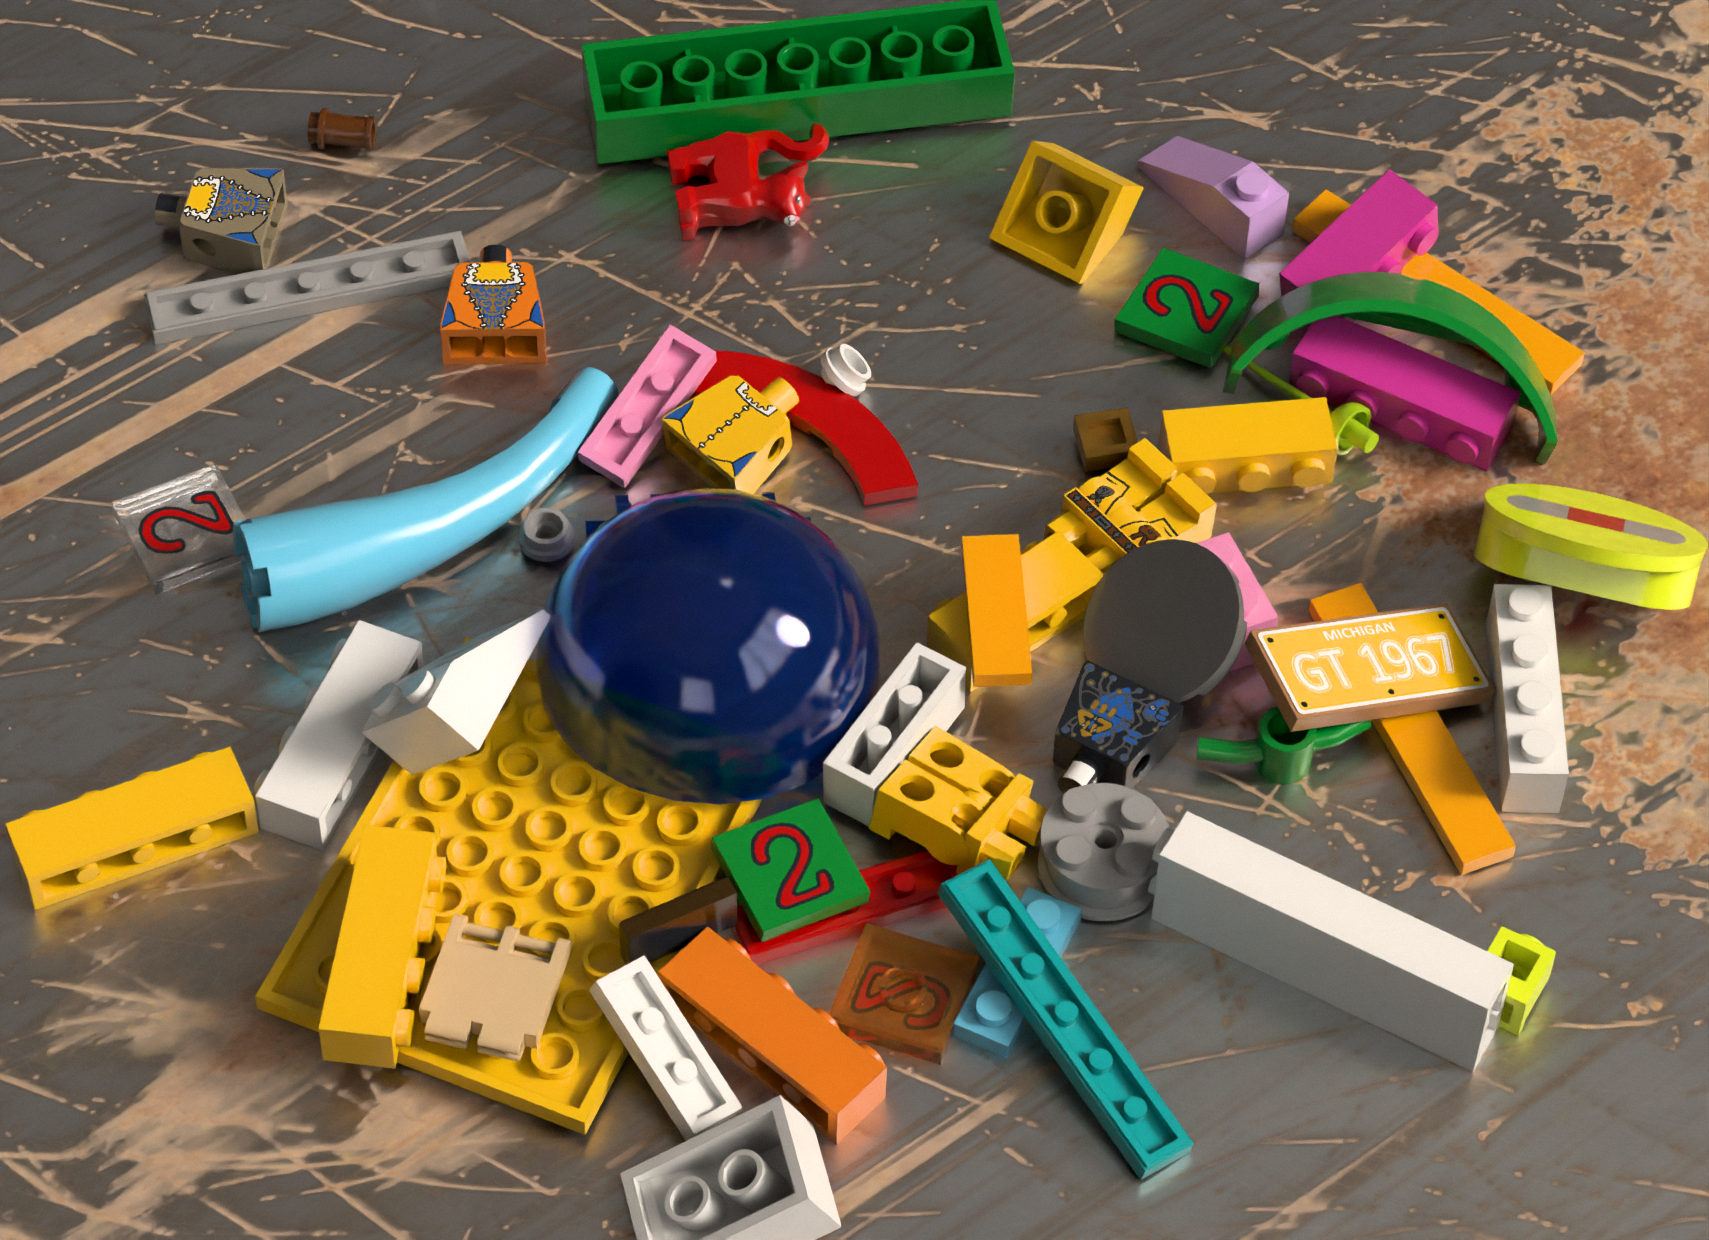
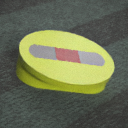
M1517 483L1498 485L1486 491L1484 512L1474 556L1484 565L1514 577L1654 609L1678 610L1687 608L1691 604L1701 561L1708 548V541L1700 532L1688 524L1657 510L1630 501L1574 488Z

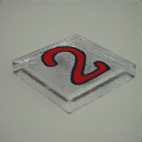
M216 464L112 502L114 516L155 595L241 563V556H234L233 524L234 521L244 520L245 517Z

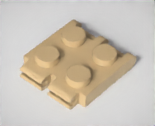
M455 913L419 1007L420 1021L426 1023L424 1033L427 1034L425 1035V1040L467 1049L472 1034L479 1035L477 1052L519 1062L525 1046L535 1049L538 1047L570 956L572 941L558 938L557 942L553 943L520 935V929L512 926H506L505 930L502 931L468 923V916ZM464 935L500 942L499 946L472 941L464 939ZM516 947H522L551 954L552 956L549 959L515 950Z

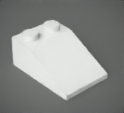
M542 609L472 638L399 681L387 683L371 700L369 709L372 711V714L361 733L411 775L478 751L551 616Z
M781 1095L620 1173L637 1240H816L842 1227L814 1126Z

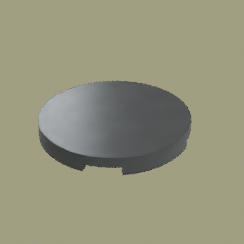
M1166 539L1137 547L1121 557L1108 569L1091 595L1083 625V641L1088 661L1177 703L1186 701L1198 694L1204 696L1227 675L1244 643L1248 622L1244 620V603L1238 577L1220 557L1197 543L1178 539Z

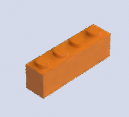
M707 926L658 971L659 979L693 1031L776 1097L781 1095L809 1120L818 1131L836 1145L886 1098L887 1067L880 1055L869 1045L864 1043L857 1044L841 1032L836 1021L821 1008L812 1009L798 998L792 987L783 977L776 973L768 974L751 961L747 951L734 939H723Z

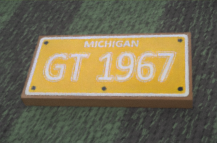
M1447 603L1251 630L1244 643L1291 732L1488 703L1496 690Z

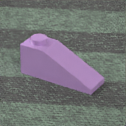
M1175 136L1138 160V168L1242 259H1248L1284 235L1289 192L1253 161L1180 136Z

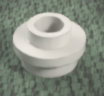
M842 344L837 349H827L821 355L823 367L821 375L826 383L836 385L844 393H848L851 396H858L865 390V382L871 377V370L866 360L857 350L847 344Z

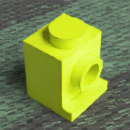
M1501 926L1487 952L1513 963L1514 966L1499 1027L1519 1036L1527 1016L1550 978L1556 951L1544 946L1541 941L1531 935L1518 934Z

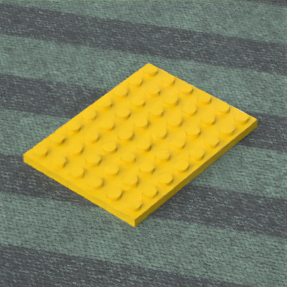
M466 637L462 644L471 640L472 638ZM528 659L478 751L411 775L395 760L392 762L255 995L257 1009L319 1032L318 1027L364 824L435 832L437 856L446 857V876L442 893L432 892L429 907H435L436 909L434 935L431 943L422 942L419 958L425 959L423 987L420 995L411 994L408 1009L414 1010L413 1035L409 1047L400 1046L397 1063L586 1135L629 1053L589 991L597 980L626 965L620 954L619 923L721 879L724 872L711 849L712 837L751 822L781 765V750ZM455 913L468 916V923L502 931L505 930L506 926H512L520 929V935L556 943L558 938L572 941L570 956L538 1047L535 1049L525 1046L519 1062L477 1052L479 1035L472 1034L467 1049L425 1040V1035L427 1034L424 1033L426 1023L420 1021L419 1007ZM464 935V939L499 946L500 942ZM516 947L515 950L549 959L552 956L551 954L522 947ZM681 950L650 963L657 976L658 971Z

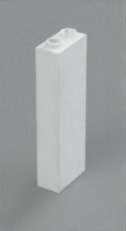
M1186 811L1175 831L1169 828L1164 830L1152 855V860L1158 863L1157 875L1151 879L1148 892L1154 895L1152 920L1474 1072L1499 1027L1514 966L1513 963Z

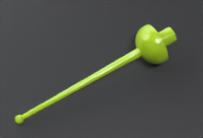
M1226 345L1223 351L1229 356L1231 347ZM1252 360L1246 366L1294 400L1311 398ZM1350 402L1340 405L1334 411L1329 409L1338 455L1347 454L1355 446L1365 453H1369L1375 448L1379 435L1368 428L1371 412L1367 407L1360 403Z

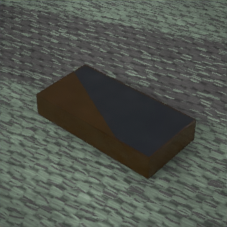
M723 877L619 923L620 954L625 964L627 965L642 956H645L648 962L651 963L681 950L707 926L717 934L736 926L737 892L729 878Z

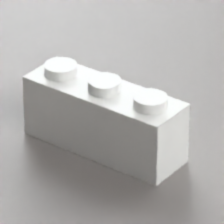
M916 642L823 762V803L869 826L878 789L905 759L908 761L912 751L935 726L947 731L965 708L966 667Z

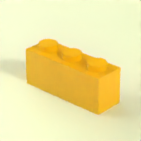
M1326 397L1162 410L1158 444L1160 452L1178 467L1177 476L1184 473L1206 494L1232 491L1256 492L1262 489L1292 486L1313 487L1318 484L1332 483L1338 448Z
M1060 531L1052 534L1042 542L1035 541L1030 543L1020 552L1030 653L1085 617L1091 595L1103 577V573ZM964 592L954 599L947 598L943 600L928 615L926 647L966 667L965 688L971 693L978 687L973 686L966 597Z

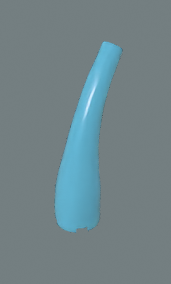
M592 367L578 369L552 401L551 411L530 432L509 448L463 473L434 483L379 496L327 503L234 521V556H241L244 583H240V588L252 627L258 628L259 633L304 624L352 609L395 590L479 542L531 503L578 455L579 449L619 396L618 388L614 381L598 369Z

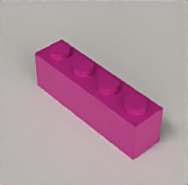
M1337 315L1312 322L1293 352L1289 377L1290 385L1311 398L1326 397L1327 404L1335 408L1345 403H1360L1370 410L1371 423L1397 433L1408 441L1418 442L1449 455L1460 463L1470 464L1486 472L1514 427L1521 394L1517 390Z

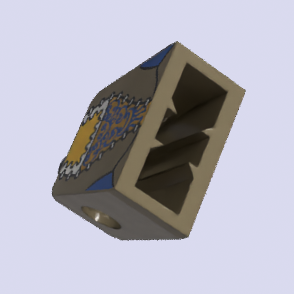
M201 168L195 172L187 197L164 193L159 194L155 207V223L160 226L179 228L183 256L189 261L236 274L267 269L288 206L284 169Z

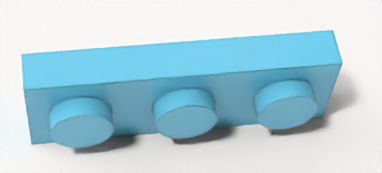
M1027 887L1020 902L1061 958L1081 921L1082 908ZM987 963L953 1023V1036L1007 1059L1025 1027L1027 1019Z

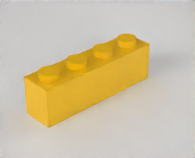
M231 746L215 752L197 754L186 762L159 771L144 772L133 780L101 791L93 790L86 792L75 800L46 810H33L24 814L19 819L5 823L12 855L34 910L259 833L254 799Z
M365 824L363 826L318 1027L322 1058L325 1061L395 1069L400 1046H410L414 1028V1010L408 1009L411 994H421L425 975V959L419 958L422 942H432L435 929L436 909L435 907H429L432 892L442 893L446 876V857L437 856L435 832Z

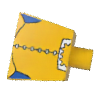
M729 376L662 418L666 449L736 508L740 509L790 452L792 438L790 422L786 413L799 403V397L794 388L781 377H777L761 392H758L741 377Z

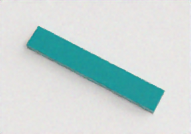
M988 859L942 883L937 894L1139 1179L1142 1180L1189 1154L1194 1145L1193 1141L992 861Z

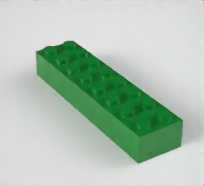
M962 0L582 44L583 86L598 164L667 156L666 150L711 139L726 131L754 133L763 130H778L793 141L809 140L812 124L818 123L827 130L829 137L1012 116L1015 72L996 0Z

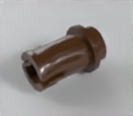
M324 107L321 108L320 112L310 113L308 142L317 144L320 150H325L326 145L365 148L366 150H372L376 138L375 116L364 117L330 113L329 108Z

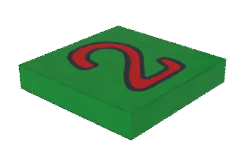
M1162 248L1114 319V332L1212 369L1225 346L1229 343L1259 297L1260 283Z
M819 798L712 837L711 849L725 876L729 878L735 888L737 898L761 942L868 903L870 890Z

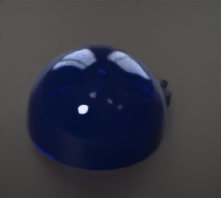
M701 487L674 490L665 494H650L649 499L637 502L632 506L628 495H615V516L607 521H585L584 542L568 558L543 609L550 615V620L538 640L536 676L544 710L563 741L594 769L629 788L673 801L707 804L765 799L808 783L823 773V762L879 691L881 641L875 615L862 579L837 543L813 524L810 517H805L776 502L775 492H762V496L738 489Z

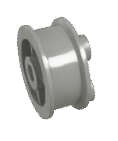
M1093 783L1069 789L1048 808L1041 825V847L1038 854L1037 869L1040 882L1047 895L1082 908L1081 918L1093 921L1122 920L1148 908L1154 901V895L1148 892L1151 879L1157 875L1158 863L1152 860V855L1161 834L1166 828H1169L1162 811L1151 798L1134 789L1118 784Z

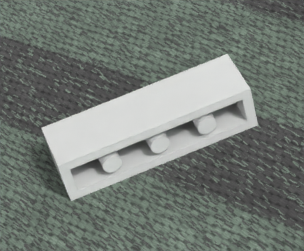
M1494 584L1486 620L1490 680L1496 689L1492 696L1501 812L1559 813L1569 770L1551 585Z
M359 620L349 638H342L337 643L331 657L330 670L323 682L317 681L313 684L306 698L303 716L297 726L290 725L286 729L280 742L277 760L271 770L265 769L261 772L255 783L252 797L257 805L261 829L324 851L382 750L361 733L372 714V711L369 709L370 702L384 685L390 682L395 683L424 666L422 642Z

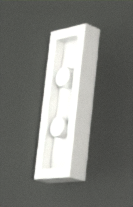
M645 956L597 980L589 989L686 1141L734 1117L743 1108Z

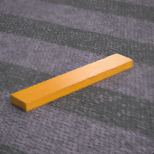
M1325 189L1294 218L1292 231L1312 243L1351 204ZM1427 252L1422 256L1416 254L1402 268L1401 274L1413 279L1433 281L1453 289L1477 302L1497 317L1527 349L1538 366L1550 395L1582 365L1585 352ZM1473 346L1474 348L1478 349L1488 357L1498 362L1495 358H1493L1481 347Z
M1362 583L1310 599L1308 610L1314 622L1379 613ZM1436 710L1372 720L1461 875L1514 857L1516 848L1514 841Z

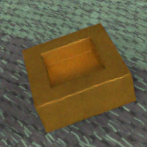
M1128 407L1074 415L1073 431L1085 472L1115 467L1127 459L1129 448L1138 442Z

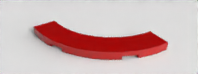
M714 350L716 351L717 361L689 400L729 376L741 377L758 392H761L777 377H781L794 388L799 397V403L786 413L790 424L808 435L814 433L833 450V456L851 477L864 506L918 496V482L910 462L900 445L885 425L850 394L844 393L836 385L826 383L822 377L785 362L742 352Z

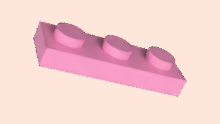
M669 325L579 449V461L626 488L664 435L662 418L690 399L716 363V351L674 326Z

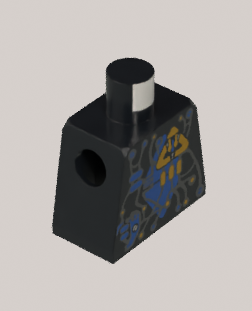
M1086 660L1055 733L1053 762L1065 770L1057 782L1061 792L1064 794L1071 788L1093 783H1112L1133 789L1180 739L1184 706Z

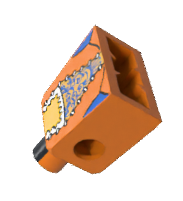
M488 245L480 251L479 262L460 263L455 266L440 323L443 365L547 363L545 322L533 266L527 262H512V253L507 247Z

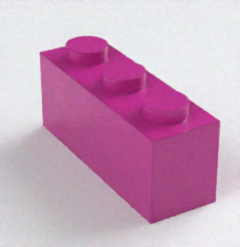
M1389 169L1279 273L1281 297L1311 282L1342 274L1358 272L1401 274L1402 268L1416 254L1418 256L1424 255L1437 240L1439 234L1438 205ZM1340 316V317L1345 318V319H1347V320H1349V321H1352V322H1354V321L1356 320V319H1352V318H1347V317Z

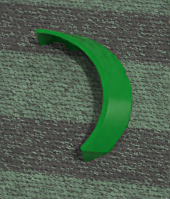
M1358 272L1327 277L1301 286L1269 304L1242 329L1233 341L1223 387L1224 393L1232 395L1235 392L1242 370L1262 350H1272L1280 347L1288 339L1291 331L1303 325L1336 315L1481 347L1504 367L1505 386L1521 392L1518 406L1532 412L1537 419L1539 432L1534 462L1546 464L1558 442L1556 411L1546 382L1527 349L1505 324L1480 304L1453 289L1433 281L1413 279L1403 274L1387 272Z

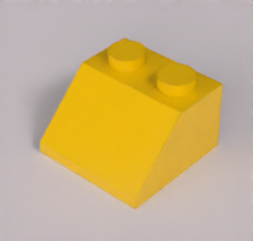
M1031 141L989 238L1079 284H1083L1123 235L1144 187L1055 143Z

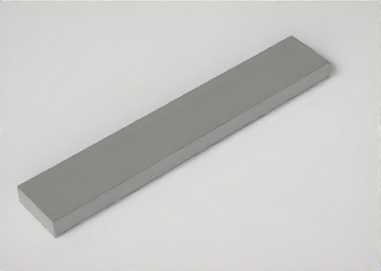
M461 231L145 292L143 294L154 343L159 345L450 287L455 266L460 263H470L462 233Z

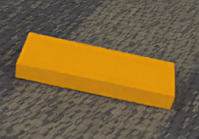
M1019 534L962 536L961 552L973 686L1031 685L1032 665Z

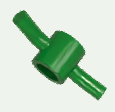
M1278 706L1270 708L1262 715L1257 738L1232 741L1199 737L1196 759L1232 764L1254 762L1257 771L1266 780L1279 785L1293 784L1301 781L1308 774L1314 751L1336 747L1371 728V720L1291 732Z

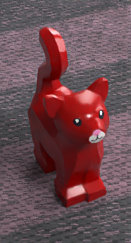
M819 123L812 124L809 132L810 138L803 143L793 141L778 130H763L754 133L726 131L711 139L666 150L672 185L686 184L692 176L696 175L707 177L710 181L708 185L686 186L675 191L682 240L690 241L694 239L697 230L702 227L741 226L761 218L788 226L797 224L801 214L806 210V207L811 206L812 202L810 196L805 193L803 180L808 172L807 162L816 160L827 149L829 143L827 130ZM774 150L789 161L798 162L763 180L759 179V156L766 151Z

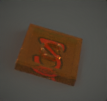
M866 923L829 1015L836 1021L840 1031L848 1037L941 1065L953 1034V1023L966 1001L977 973L979 957Z

